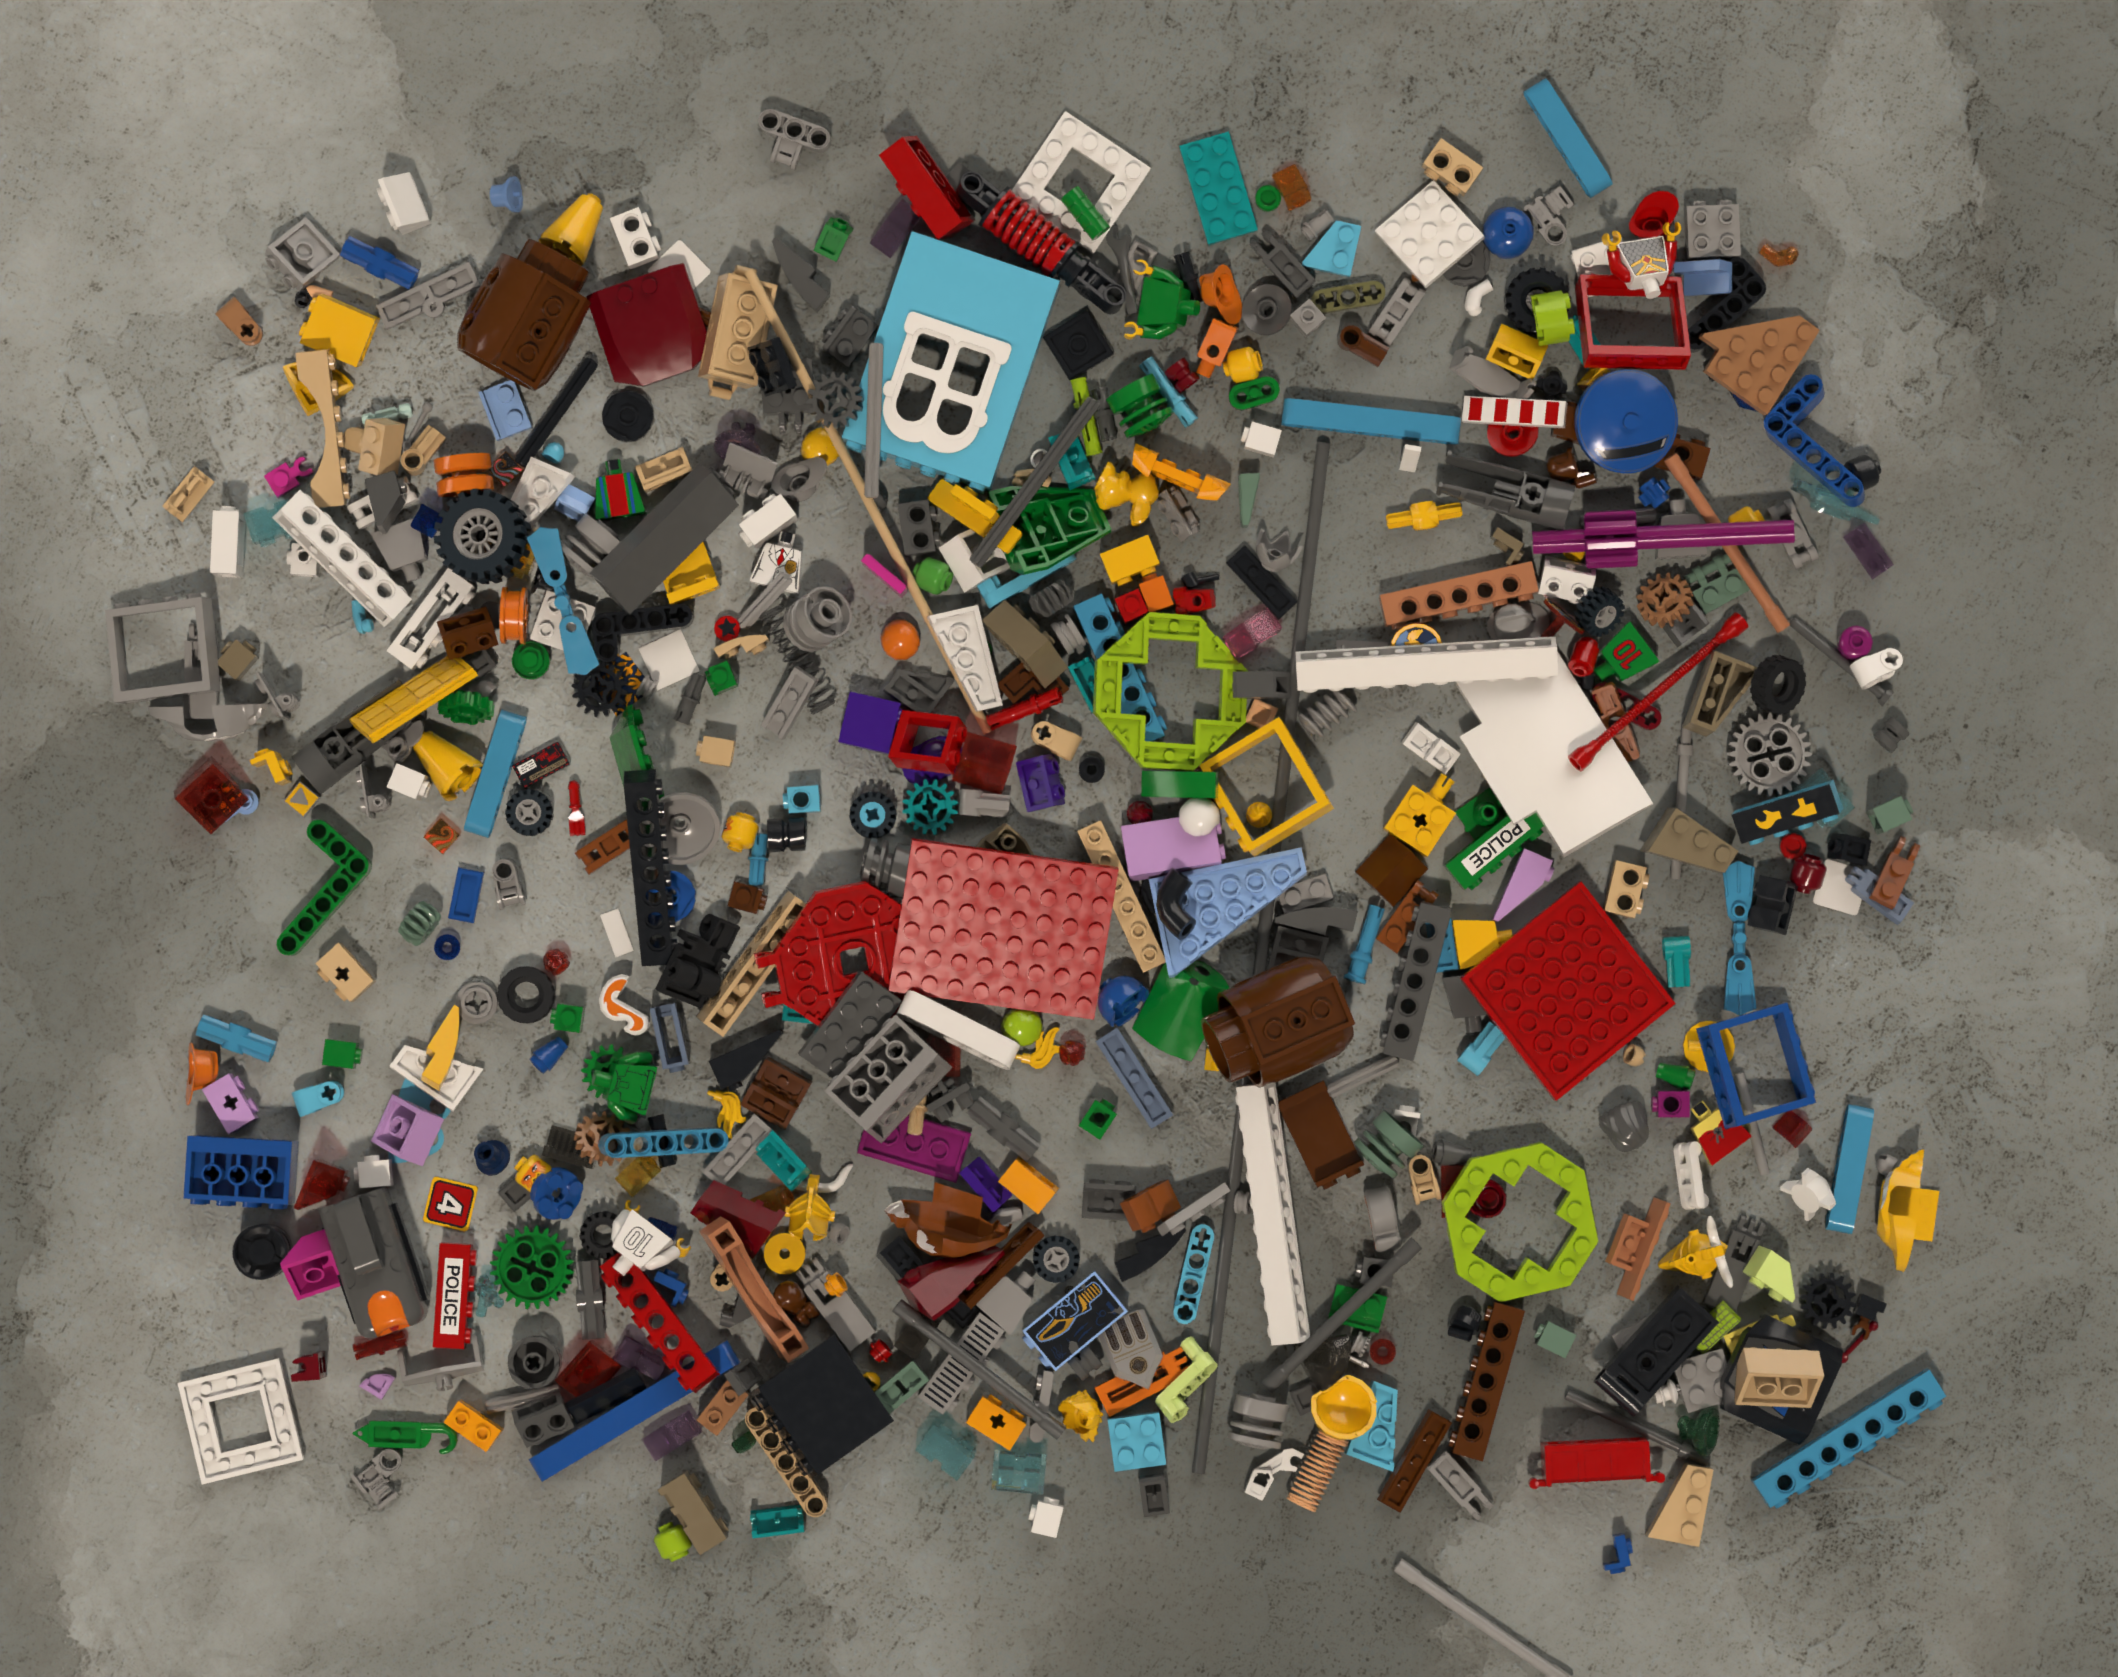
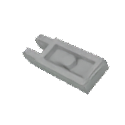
M1048 1369L1043 1370V1375L1038 1374L1035 1390H1040L1039 1401L1034 1400L1033 1402L1045 1413H1048L1054 1377L1053 1370ZM1034 1421L1030 1424L1029 1438L1032 1442H1041L1045 1430Z
M1447 1451L1442 1453L1427 1467L1462 1507L1464 1506L1477 1521L1481 1518L1480 1513L1469 1504V1501L1475 1495L1481 1500L1485 1508L1490 1510L1493 1507L1491 1502L1481 1493L1480 1487Z

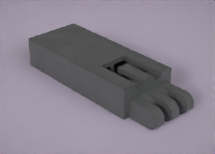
M1741 1214L1735 1230H1731L1726 1242L1728 1248L1725 1253V1259L1733 1279V1287L1727 1286L1720 1275L1718 1267H1716L1703 1299L1704 1303L1714 1307L1724 1300L1735 1313L1750 1278L1743 1273V1270L1757 1247L1763 1245L1764 1242L1760 1241L1766 1226L1765 1223L1761 1222L1757 1231L1753 1230L1756 1220L1751 1218L1748 1226L1745 1227L1744 1223L1747 1216ZM1738 1241L1742 1243L1738 1253L1745 1255L1743 1262L1732 1258Z

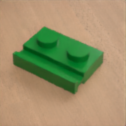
M1336 1284L1328 1319L1359 1289ZM1374 1293L1343 1325L1379 1333L1387 1296Z

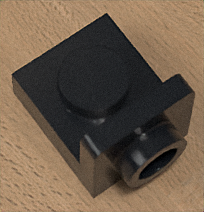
M1832 833L1831 839L1828 842L1827 858L1867 866L1872 840L1848 834Z

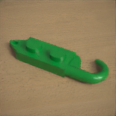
M370 1420L369 1424L352 1433L366 1442L368 1447L414 1449L426 1447L431 1440L432 1433H443L448 1435L450 1443L446 1448L439 1450L440 1454H447L453 1451L458 1441L455 1430L445 1423Z

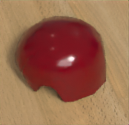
M1489 1179L1470 1208V1211L1483 1218H1493L1499 1215L1505 1208L1507 1194L1503 1186Z

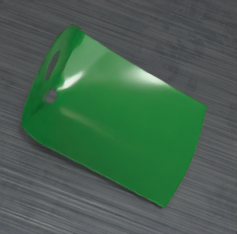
M1196 960L1172 978H1169L1165 963L1132 1029L1159 1050L1192 1062L1204 1040L1201 1019L1219 1011L1217 995L1229 989V985L1219 972L1205 962ZM1199 966L1206 969L1209 975L1205 976L1198 973L1195 967ZM1190 978L1196 979L1197 981H1199V984H1191Z

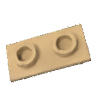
M194 466L162 507L181 522H184L215 482Z

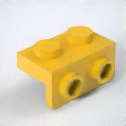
M266 748L254 753L255 758L249 760L251 765L255 767L268 764L276 784L283 786L292 782L290 775H293L292 768L288 760L285 761L279 752Z

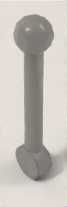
M430 403L423 404V411L408 440L402 443V450L406 451L412 446L411 443L427 413L432 411Z

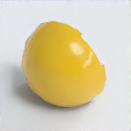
M1346 1375L1328 1389L1319 1391L1312 1396L1311 1414L1316 1426L1326 1436L1336 1440H1354L1364 1435L1372 1427L1376 1418L1377 1400L1372 1389L1363 1380Z

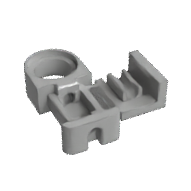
M1561 186L1545 197V201L1541 202L1544 198L1539 196L1524 207V212L1529 211L1541 227L1538 231L1551 246H1560L1567 238L1565 226L1558 217H1553L1561 215L1559 211L1566 206L1568 209L1574 206ZM1552 227H1559L1563 231V237L1557 242L1551 241L1548 238V231Z
M393 1448L385 1449L372 1459L374 1463L358 1476L355 1473L352 1475V1480L362 1493H368L367 1488L371 1491L369 1494L377 1503L379 1509L399 1495L396 1489L392 1490L387 1484L389 1480L385 1479L399 1469L402 1464L400 1452ZM386 1453H393L397 1457L395 1467L388 1468L383 1464V1456Z

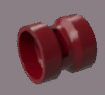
M1185 357L1164 372L1168 379L1176 382L1175 388L1179 393H1182L1200 379L1196 372L1190 371L1189 363Z

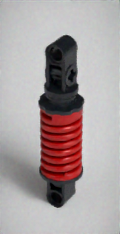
M973 171L966 172L962 176L956 189L957 196L982 216L978 224L980 227L991 231L997 238L1001 237L1003 243H1009V248L1012 250L1017 249L1019 256L1025 255V260L1032 262L1033 267L1039 268L1045 276L1053 279L1061 278L1065 281V285L1068 288L1072 286L1081 296L1090 300L1104 313L1115 314L1120 310L1126 300L1125 289L1107 276L1102 269L1093 265L1088 256L1084 257L1078 252L1081 244L1079 241L1072 240L1067 233H1062L1058 237L1057 235L1061 230L1058 226L1050 230L1053 226L1052 221L1047 220L1043 225L1042 222L1045 220L1043 214H1039L1035 219L1034 217L1037 214L1035 208H1031L1029 212H1026L1030 206L1029 203L1023 202L1016 209L1021 204L1022 198L1016 196L1011 187L1007 186L1004 190L999 191L980 174ZM964 184H971L976 190H968ZM1107 296H1114L1118 302L1113 303L1109 301Z

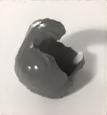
M1632 1101L1620 1104L1598 1117L1600 1128L1621 1152L1638 1149L1649 1137L1645 1108L1640 1102Z

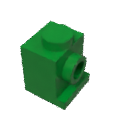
M728 661L709 667L708 671L705 672L714 696L739 687Z
M1103 1098L1100 1102L1095 1100L1078 1126L1101 1140L1117 1115L1113 1111L1116 1106ZM1098 1112L1104 1115V1120L1100 1123L1094 1120V1115Z

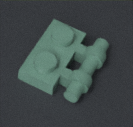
M1726 553L1721 556L1718 554L1712 557V561L1701 567L1696 566L1691 569L1692 572L1683 576L1688 585L1697 581L1700 586L1699 589L1693 591V597L1704 615L1750 590L1736 568L1728 572L1725 565L1732 561ZM1717 570L1721 577L1708 583L1705 576Z

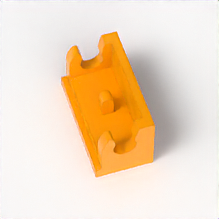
M1020 1156L1016 1158L998 1180L1001 1185L1037 1214L1040 1213L1059 1189Z

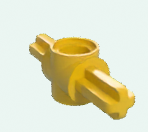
M1434 501L1414 503L1409 506L1408 511L1387 514L1386 524L1388 529L1412 526L1415 531L1438 527L1439 521L1462 517V507L1459 502L1436 506Z

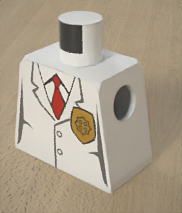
M780 531L777 545L765 544L750 577L752 584L767 587L780 572L788 573L792 579V583L784 592L799 595L802 552L792 549L795 534Z

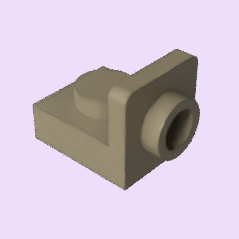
M1497 527L1491 536V539L1495 541L1493 545L1505 553L1507 550L1512 552L1504 565L1507 567L1512 563L1518 564L1524 554V551L1521 550L1524 544Z

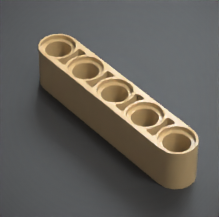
M755 1406L752 1407L745 1416L747 1427L804 1511L811 1517L822 1516L828 1507L826 1496L813 1477L803 1476L795 1465L798 1461L793 1453L790 1454L794 1460L791 1468H783L780 1465V1457L787 1454L780 1443L783 1439L776 1432L775 1434L779 1438L778 1445L770 1447L766 1444V1434L773 1433L766 1423L768 1417L761 1410L760 1412L764 1415L763 1424H753L750 1420V1415L758 1410ZM796 1477H805L808 1480V1487L804 1490L797 1489L794 1485ZM819 1498L823 1503L822 1510L818 1512L812 1511L809 1507V1500Z

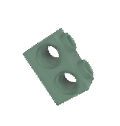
M1899 796L1867 810L1866 813L1878 835L1912 820L1910 814L1913 813L1909 801L1907 799L1903 800L1902 796Z
M912 1359L878 1388L875 1394L888 1413L891 1414L925 1385L930 1378Z

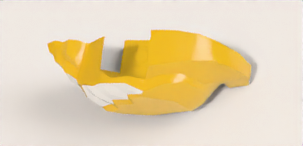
M1924 1149L1911 1154L1907 1159L1901 1161L1899 1167L1894 1168L1888 1173L1881 1186L1877 1235L1893 1251L1896 1270L1902 1272L1907 1267L1914 1239L1931 1242L1933 1240L1939 1191L1920 1188Z

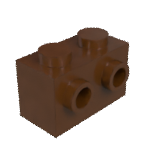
M486 606L437 621L449 660L461 658L465 655L499 645Z

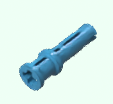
M1369 904L1356 950L1350 954L1352 960L1348 973L1344 974V979L1366 984L1364 978L1368 965L1372 964L1373 961L1371 952L1385 911L1384 908Z

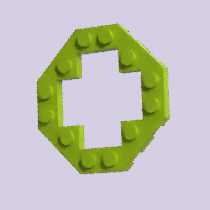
M1149 612L1095 661L1093 714L1141 768L1194 771L1210 754L1215 752L1236 730L1246 723L1247 699L1233 698L1232 684L1233 672H1248V670L1234 658L1221 639L1215 636L1206 626L1207 623L1201 616ZM1149 639L1196 643L1195 668L1220 670L1218 720L1194 719L1192 744L1145 741L1146 715L1121 714L1123 663L1148 664Z
M1541 1142L1519 1148L1506 1149L1485 1156L1469 1158L1441 1202L1447 1223L1449 1244L1454 1258L1455 1273L1499 1302L1570 1286L1598 1243L1585 1171ZM1529 1165L1568 1191L1554 1214L1573 1225L1574 1229L1547 1270L1525 1257L1511 1279L1472 1253L1486 1231L1465 1216L1492 1174L1515 1187Z

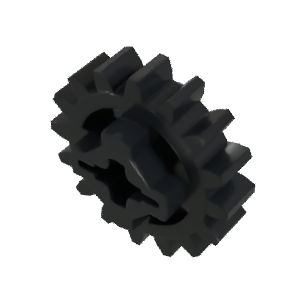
M602 661L600 667H595L587 675H575L579 682L578 684H572V687L577 689L578 692L574 693L572 697L580 698L577 707L580 708L585 705V714L588 715L593 710L594 717L596 718L599 717L600 712H603L605 717H609L610 709L617 713L616 705L618 703L621 705L625 704L621 696L628 695V692L622 690V687L626 686L628 682L620 681L623 673L620 671L615 674V665L612 664L607 669L606 663ZM601 672L611 675L614 681L607 682L604 680ZM591 675V683L583 689L584 682ZM597 678L602 686L607 687L603 691V701L598 693L593 692L597 688ZM617 690L614 700L609 704L608 698L610 694ZM593 697L596 699L599 707L589 704L586 698Z
M1831 1272L1828 1278H1825L1823 1273H1819V1280L1810 1277L1811 1285L1802 1286L1807 1291L1806 1295H1799V1298L1805 1300V1303L1799 1306L1800 1309H1807L1808 1311L1804 1317L1806 1319L1813 1317L1811 1324L1814 1326L1820 1321L1821 1328L1826 1329L1828 1323H1830L1832 1328H1837V1321L1846 1324L1844 1316L1852 1317L1853 1313L1849 1311V1308L1856 1307L1857 1305L1851 1302V1298L1856 1296V1293L1848 1291L1852 1286L1851 1283L1843 1285L1844 1277L1839 1276L1834 1280V1273ZM1825 1284L1822 1291L1813 1294V1291L1818 1286ZM1835 1285L1842 1290L1844 1298H1840L1837 1295ZM1829 1294L1830 1298L1834 1299L1833 1304H1828V1308H1826V1304L1822 1303V1298H1826ZM1811 1303L1819 1307L1820 1316L1814 1312ZM1838 1307L1843 1308L1838 1315L1831 1318L1834 1310Z

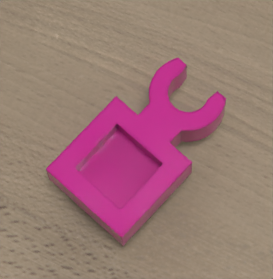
M305 457L296 459L291 468L285 462L264 475L278 499L300 486L297 478L300 476L308 477L314 472L311 468L306 471L300 470L301 463L306 461Z

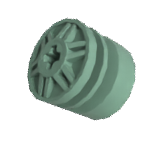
M1383 1110L1372 1122L1379 1131L1377 1135L1365 1129L1363 1134L1370 1142L1367 1144L1358 1137L1354 1143L1359 1148L1362 1156L1371 1165L1394 1179L1398 1173L1391 1164L1394 1162L1403 1169L1405 1164L1399 1155L1403 1153L1409 1158H1413L1424 1145L1390 1113Z

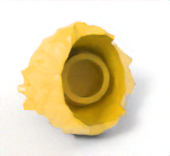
M1078 1390L1076 1394L1067 1397L1059 1404L1058 1411L1062 1413V1423L1066 1426V1429H1073L1085 1442L1088 1439L1094 1442V1437L1098 1435L1097 1428L1099 1423H1102L1101 1417L1103 1413L1099 1409L1097 1401L1091 1398L1087 1390L1083 1392Z

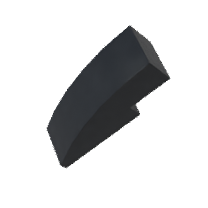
M1182 1229L1175 1235L1168 1232L1164 1236L1158 1234L1135 1243L1139 1253L1114 1262L1121 1282L1139 1275L1162 1259L1177 1244L1186 1232V1229Z

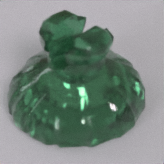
M1708 1407L1703 1409L1696 1419H1690L1684 1415L1678 1420L1677 1427L1679 1428L1681 1439H1692L1695 1450L1702 1456H1709L1716 1446L1720 1427L1719 1413L1716 1408Z

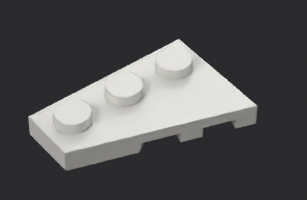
M404 1045L390 1064V1068L452 1112H454L484 1070L483 1068L453 1060L448 1076L440 1091L421 1081L422 1073L432 1057L427 1055L426 1051Z

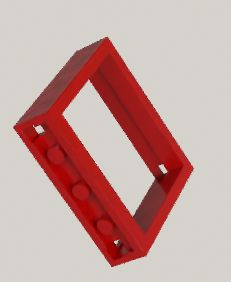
M1580 274L1575 287L1584 368L1686 370L1691 357L1682 278L1667 276L1664 284L1659 286L1661 294L1658 297H1669L1675 347L1593 345L1587 295L1646 297L1644 289L1630 290L1625 282L1619 280L1614 274Z

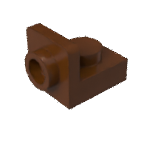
M734 881L728 907L758 915L759 910L764 911L768 896L764 895L765 890L762 888Z

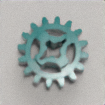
M924 779V786L920 787L915 783L914 787L916 790L914 792L907 790L910 799L902 801V803L908 805V808L902 810V813L910 815L906 822L907 824L915 823L914 831L921 827L923 828V835L927 834L928 829H931L932 833L937 835V828H941L945 832L946 827L944 824L946 822L949 824L954 823L950 816L958 814V811L952 809V806L957 805L958 801L950 799L955 793L954 791L948 793L945 791L947 788L946 783L938 787V780L935 779L933 784L929 785L927 779ZM932 790L940 792L945 797V800L936 799L933 796ZM923 792L924 798L921 802L913 805L917 795ZM927 795H929L933 804L938 805L933 810V819H931V815L927 810H923V806L927 805ZM947 809L945 817L940 822H937V816L940 811ZM922 814L928 819V824L920 822L915 815Z

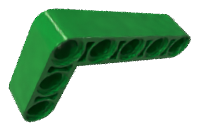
M323 820L312 821L307 827V836L334 860L340 868L278 937L277 949L284 955L294 956L300 953L363 882L372 869L369 858L334 827ZM318 825H324L326 828V835L322 839H317L313 833ZM337 842H343L346 847L345 853L341 856H336L333 853V846ZM356 859H362L365 863V869L361 873L353 871L352 865ZM341 878H344L348 883V888L343 893L337 892L335 888V883ZM322 898H327L331 906L327 912L323 913L318 909V902ZM306 917L311 918L313 921V928L308 932L303 931L301 928V922ZM293 937L296 941V947L288 952L283 944L286 938Z

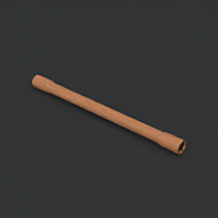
M1677 452L1664 460L1666 466L1674 478L1681 484L1706 524L1721 523L1690 476L1689 470ZM1737 545L1722 546L1763 608L1766 617L1776 632L1779 633L1786 629L1790 623L1778 605L1774 603Z

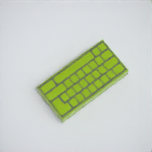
M1724 1300L1709 1312L1719 1323L1696 1347L1702 1354H1705L1741 1321V1318Z

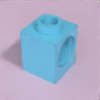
M819 786L787 787V793H783L784 809H789V814L821 812ZM798 793L808 795L809 801L806 806L798 807L795 805L794 798Z

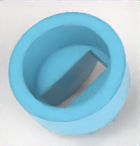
M552 442L544 448L542 456L552 463L560 464L564 457V449L559 443Z

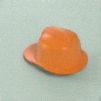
M1222 264L1216 268L1215 272L1203 274L1199 277L1201 296L1206 305L1219 310L1222 318L1228 324L1235 325L1242 317V301L1234 283L1231 270L1227 265Z
M192 1042L189 1043L188 1050L189 1072L186 1087V1105L190 1104L193 1091L207 1087L215 1082L218 1076L217 1053L194 1049Z

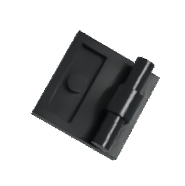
M780 337L748 347L749 360L755 367L758 385L764 392L765 397L797 386Z

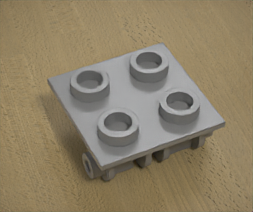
M730 442L722 470L719 472L721 484H726L733 488L737 481L735 490H738L742 483L744 484L742 493H745L749 486L748 495L758 500L760 498L765 499L766 495L769 494L778 463Z
M256 672L258 679L255 682L261 693H265L266 696L270 697L271 702L268 705L274 715L288 721L291 720L288 714L298 709L300 706L299 698L288 692L277 697L265 675Z
M359 765V771L356 772L357 786L363 790L364 797L360 798L361 811L367 817L375 819V813L387 811L391 806L389 798L383 795H372L368 768Z

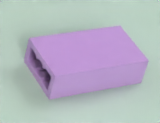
M1179 817L1121 826L1129 882L1166 876L1172 867L1180 872L1219 865L1222 864V859H1226L1224 843H1218L1217 834H1222L1220 823L1214 827L1210 834L1196 837L1183 830L1179 824Z

